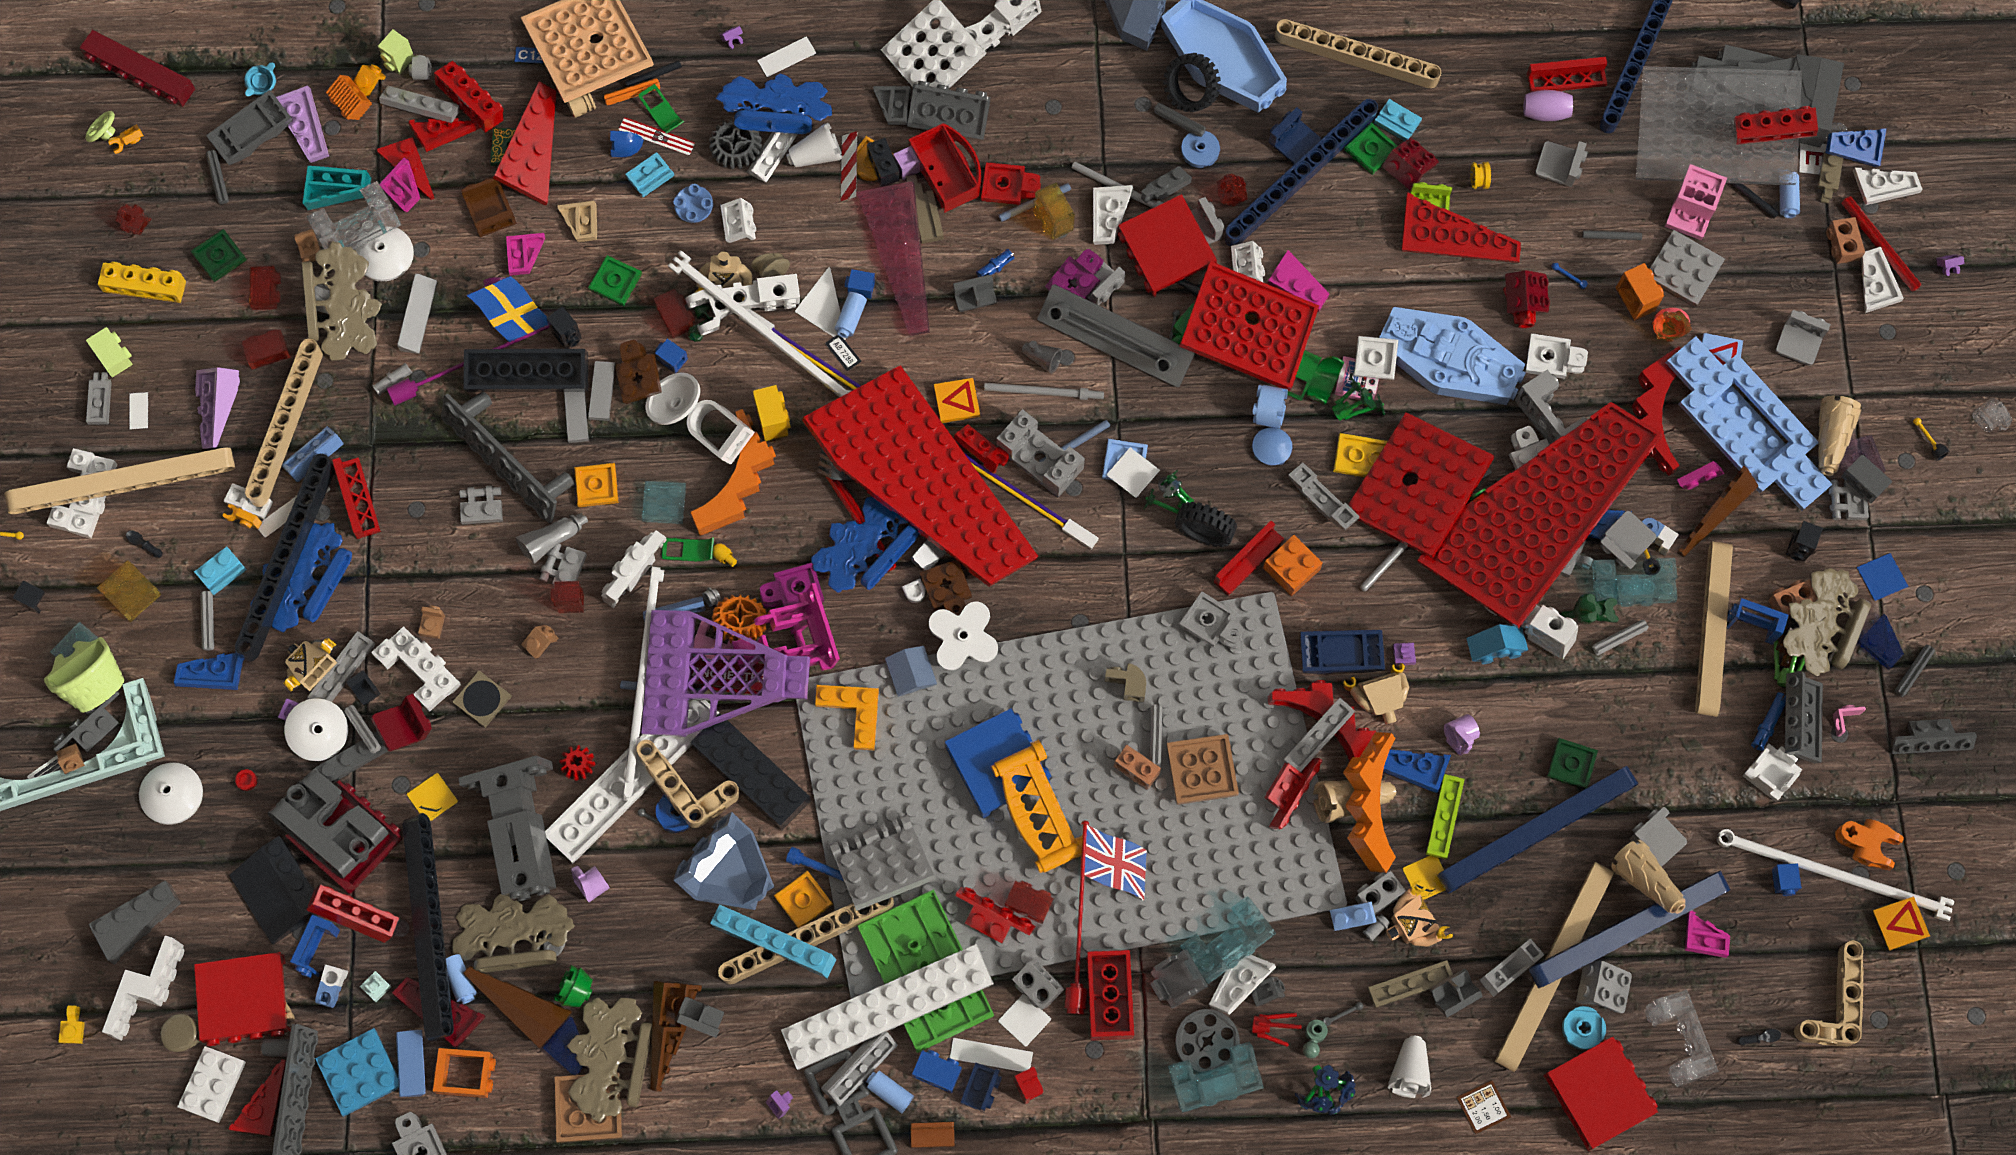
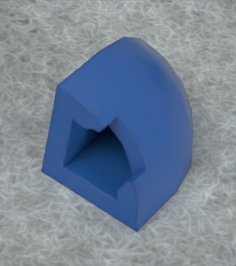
M610 131V141H612L611 156L629 157L634 155L642 147L643 138L632 132Z

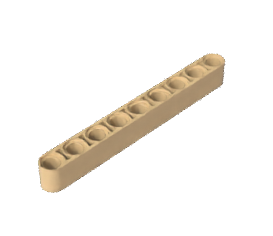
M1283 19L1276 26L1275 39L1281 44L1430 89L1437 86L1441 76V69L1435 64L1304 24Z
M305 339L299 346L246 486L245 495L256 507L264 506L270 498L320 365L323 352L313 339Z
M1711 541L1707 559L1695 713L1717 717L1721 703L1733 546L1728 543Z
M890 897L889 903L885 906H881L878 903L870 905V911L866 915H861L859 910L856 911L854 904L851 903L787 934L801 940L802 935L809 932L812 934V938L806 943L816 946L891 910L894 906V899ZM845 914L850 915L851 919L848 923H840L841 916ZM823 924H831L829 932H821ZM757 947L723 963L719 967L718 974L726 984H734L782 962L786 958L773 953L771 959L764 960L763 954L768 950ZM746 960H753L754 964L750 969L743 967ZM727 969H734V975L731 978L724 977V972Z

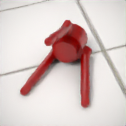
M1504 287L1503 290L1506 296V287ZM1524 311L1519 312L1518 315L1517 313H1512L1514 324L1519 323V328L1535 326L1536 312Z
M1297 1013L1259 1014V1016H1254L1252 1033H1257V1038H1264L1288 1047L1289 1044L1287 1042L1267 1035L1265 1032L1269 1033L1270 1027L1301 1029L1302 1026L1275 1023L1269 1020L1296 1017Z

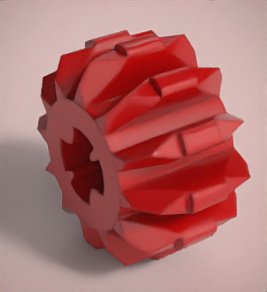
M577 745L575 751L572 747H569V754L566 752L562 753L566 759L559 760V763L564 765L561 768L562 773L567 772L566 777L569 779L573 776L575 781H578L579 775L586 779V772L589 774L593 773L589 767L596 765L592 761L594 758L593 753H589L587 747L581 751L580 745ZM579 760L581 765L576 766L574 761Z

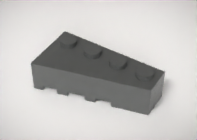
M165 880L91 922L89 926L107 960L115 965L120 960V957L127 951L129 952L143 936L150 933L151 929L158 922L164 920L181 902L172 885Z

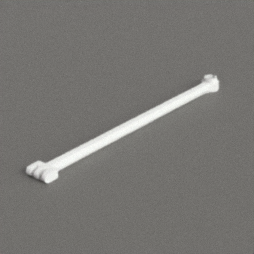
M681 250L678 252V255L683 258L682 261L676 256L672 259L678 264L677 267L672 263L667 265L678 275L683 271L837 396L842 397L851 392V390L844 389L689 264L691 258Z
M652 566L622 795L624 801H629L633 793L637 757L636 747L639 741L645 694L651 610H655L658 583L663 582L664 570Z
M1724 829L1718 834L1717 842L1722 847H1729L1731 845L1787 864L1798 863L1799 868L1901 901L1914 896L1919 907L1935 911L1934 918L1947 922L1950 921L1951 917L1943 914V912L1952 913V908L1945 906V904L1949 906L1954 905V901L1941 896L1938 898V901L1931 900L1737 837L1728 829ZM1726 836L1728 842H1723L1721 837Z

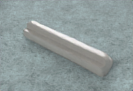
M203 591L200 593L202 649L210 651L214 649L213 594L211 591Z
M1641 620L1599 641L1592 646V649L1596 655H1600L1647 631L1648 625L1645 620Z
M354 705L345 708V714L370 752L374 754L380 751V744Z
M1152 705L1149 760L1156 765H1160L1162 706Z

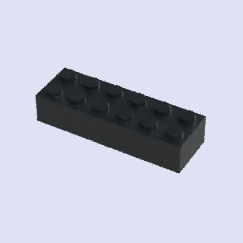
M464 349V390L467 392H588V351L586 349Z
M728 720L704 728L690 742L692 748L727 781L735 782L739 792L781 831L811 802L810 796Z

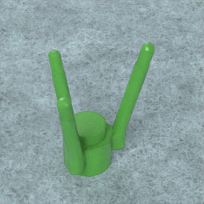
M1778 640L1774 642V679L1778 680L1777 685L1786 688V674L1801 671L1805 659L1802 657L1796 671H1794L1797 656H1793L1790 667L1783 668L1780 672L1779 651L1776 650Z

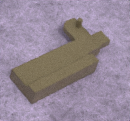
M916 174L906 176L908 186L900 185L898 188H893L894 195L897 199L911 197L921 243L944 240L933 190L923 193L922 185L917 182Z

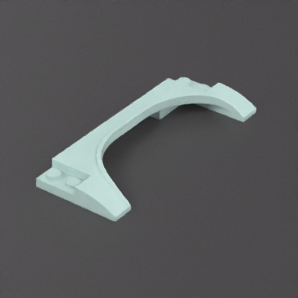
M141 678L122 684L126 696L125 719L118 735L104 751L84 762L85 766L64 774L63 770L26 780L0 778V811L147 765L146 762L165 757L156 724L157 718L144 679Z

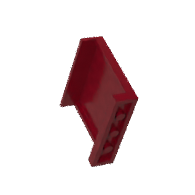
M339 780L337 782L339 784L338 788L342 791L340 796L343 799L323 825L331 826L340 816L359 805L388 831V835L369 853L367 860L360 862L344 879H341L289 834L286 837L347 893L351 894L403 838L399 834L401 830L394 823L390 825L384 821L386 818L384 814L378 809L373 811L369 807L371 803L364 796L357 797L354 794L356 790L348 782L343 784ZM357 847L354 851L360 853L364 851V848Z

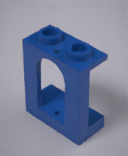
M1741 598L1737 604L1734 603L1732 608L1728 610L1726 628L1729 629L1738 619L1767 629L1765 642L1773 645L1784 633L1789 615ZM1742 607L1762 613L1775 619L1772 621L1764 617L1749 613L1747 611L1742 610Z
M312 915L290 961L296 966L295 970L309 978L312 975L319 977L320 974L310 967L309 964L323 934L326 933L337 938L340 929L332 922Z

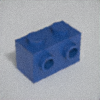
M929 1049L927 1052L922 1050L912 1077L952 1094L962 1067L958 1066L959 1062L951 1058H947V1060L939 1058L940 1054Z

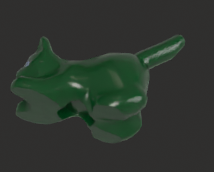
M1593 594L1581 595L1573 610L1559 613L1564 618H1576L1581 624H1591L1595 621H1602L1603 623H1617L1619 621L1613 609L1617 605V600L1608 598L1596 601Z

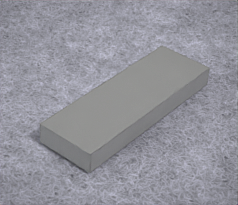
M595 361L589 420L609 421L615 375L614 362Z
M564 392L568 442L589 441L585 392Z

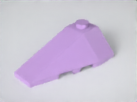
M218 367L196 370L195 392L196 397H200L201 404L197 409L198 414L202 415V423L200 424L202 449L217 448L240 383L239 370Z

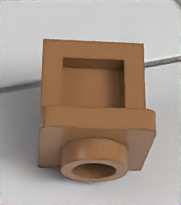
M311 229L294 235L302 261H316V253L320 250V246L314 231Z
M541 625L536 626L521 645L536 659L542 655L550 643L556 642L559 638L554 634L555 632L551 627Z

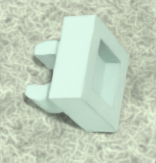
M376 971L360 986L375 1002L391 988Z

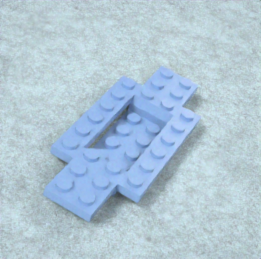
M1695 336L1665 362L1692 391L1678 405L1739 471L1743 466L1749 469L1759 486L1756 489L1759 493L1775 482L1802 511L1832 485L1805 455L1819 442L1738 354L1722 365ZM1733 383H1735L1738 386V388L1750 399V401L1761 411V413L1785 437V439L1788 441L1787 444L1784 443V441L1772 430V428L1761 418V416L1738 393V391L1732 386Z

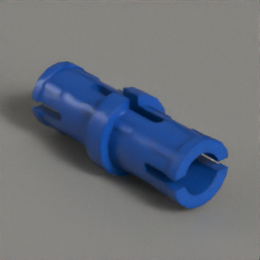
M1006 249L996 258H991L988 264L976 271L978 277L993 275L996 272L999 273L1002 267L1015 258L1012 256L1011 251Z

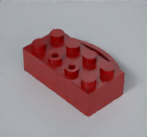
M942 123L909 139V146L912 147L920 161V170L931 190H933L944 213L979 197L981 186L980 163L971 144L958 131ZM955 141L960 143L972 158L977 174L975 177L970 171L965 156L954 143Z

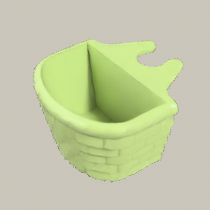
M102 637L91 642H75L72 646L75 648V651L66 658L62 654L56 656L52 671L44 678L46 686L52 693H56L59 698L67 701L82 713L90 711L108 700L124 683L122 672L119 670L108 644Z

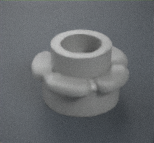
M710 587L702 593L703 599L709 607L717 606L718 601L721 599L719 592L716 589L712 590Z

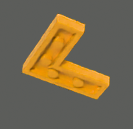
M817 685L815 707L856 709L854 749L875 751L879 688Z

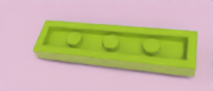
M1447 774L1443 776L1426 855L1445 860L1448 858L1465 780L1463 778Z

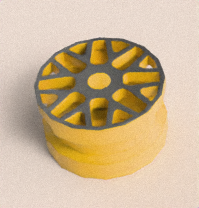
M1472 162L1470 168L1472 189H1477V187H1482L1483 189L1490 188L1491 169L1489 162H1482V164L1478 165L1476 162Z

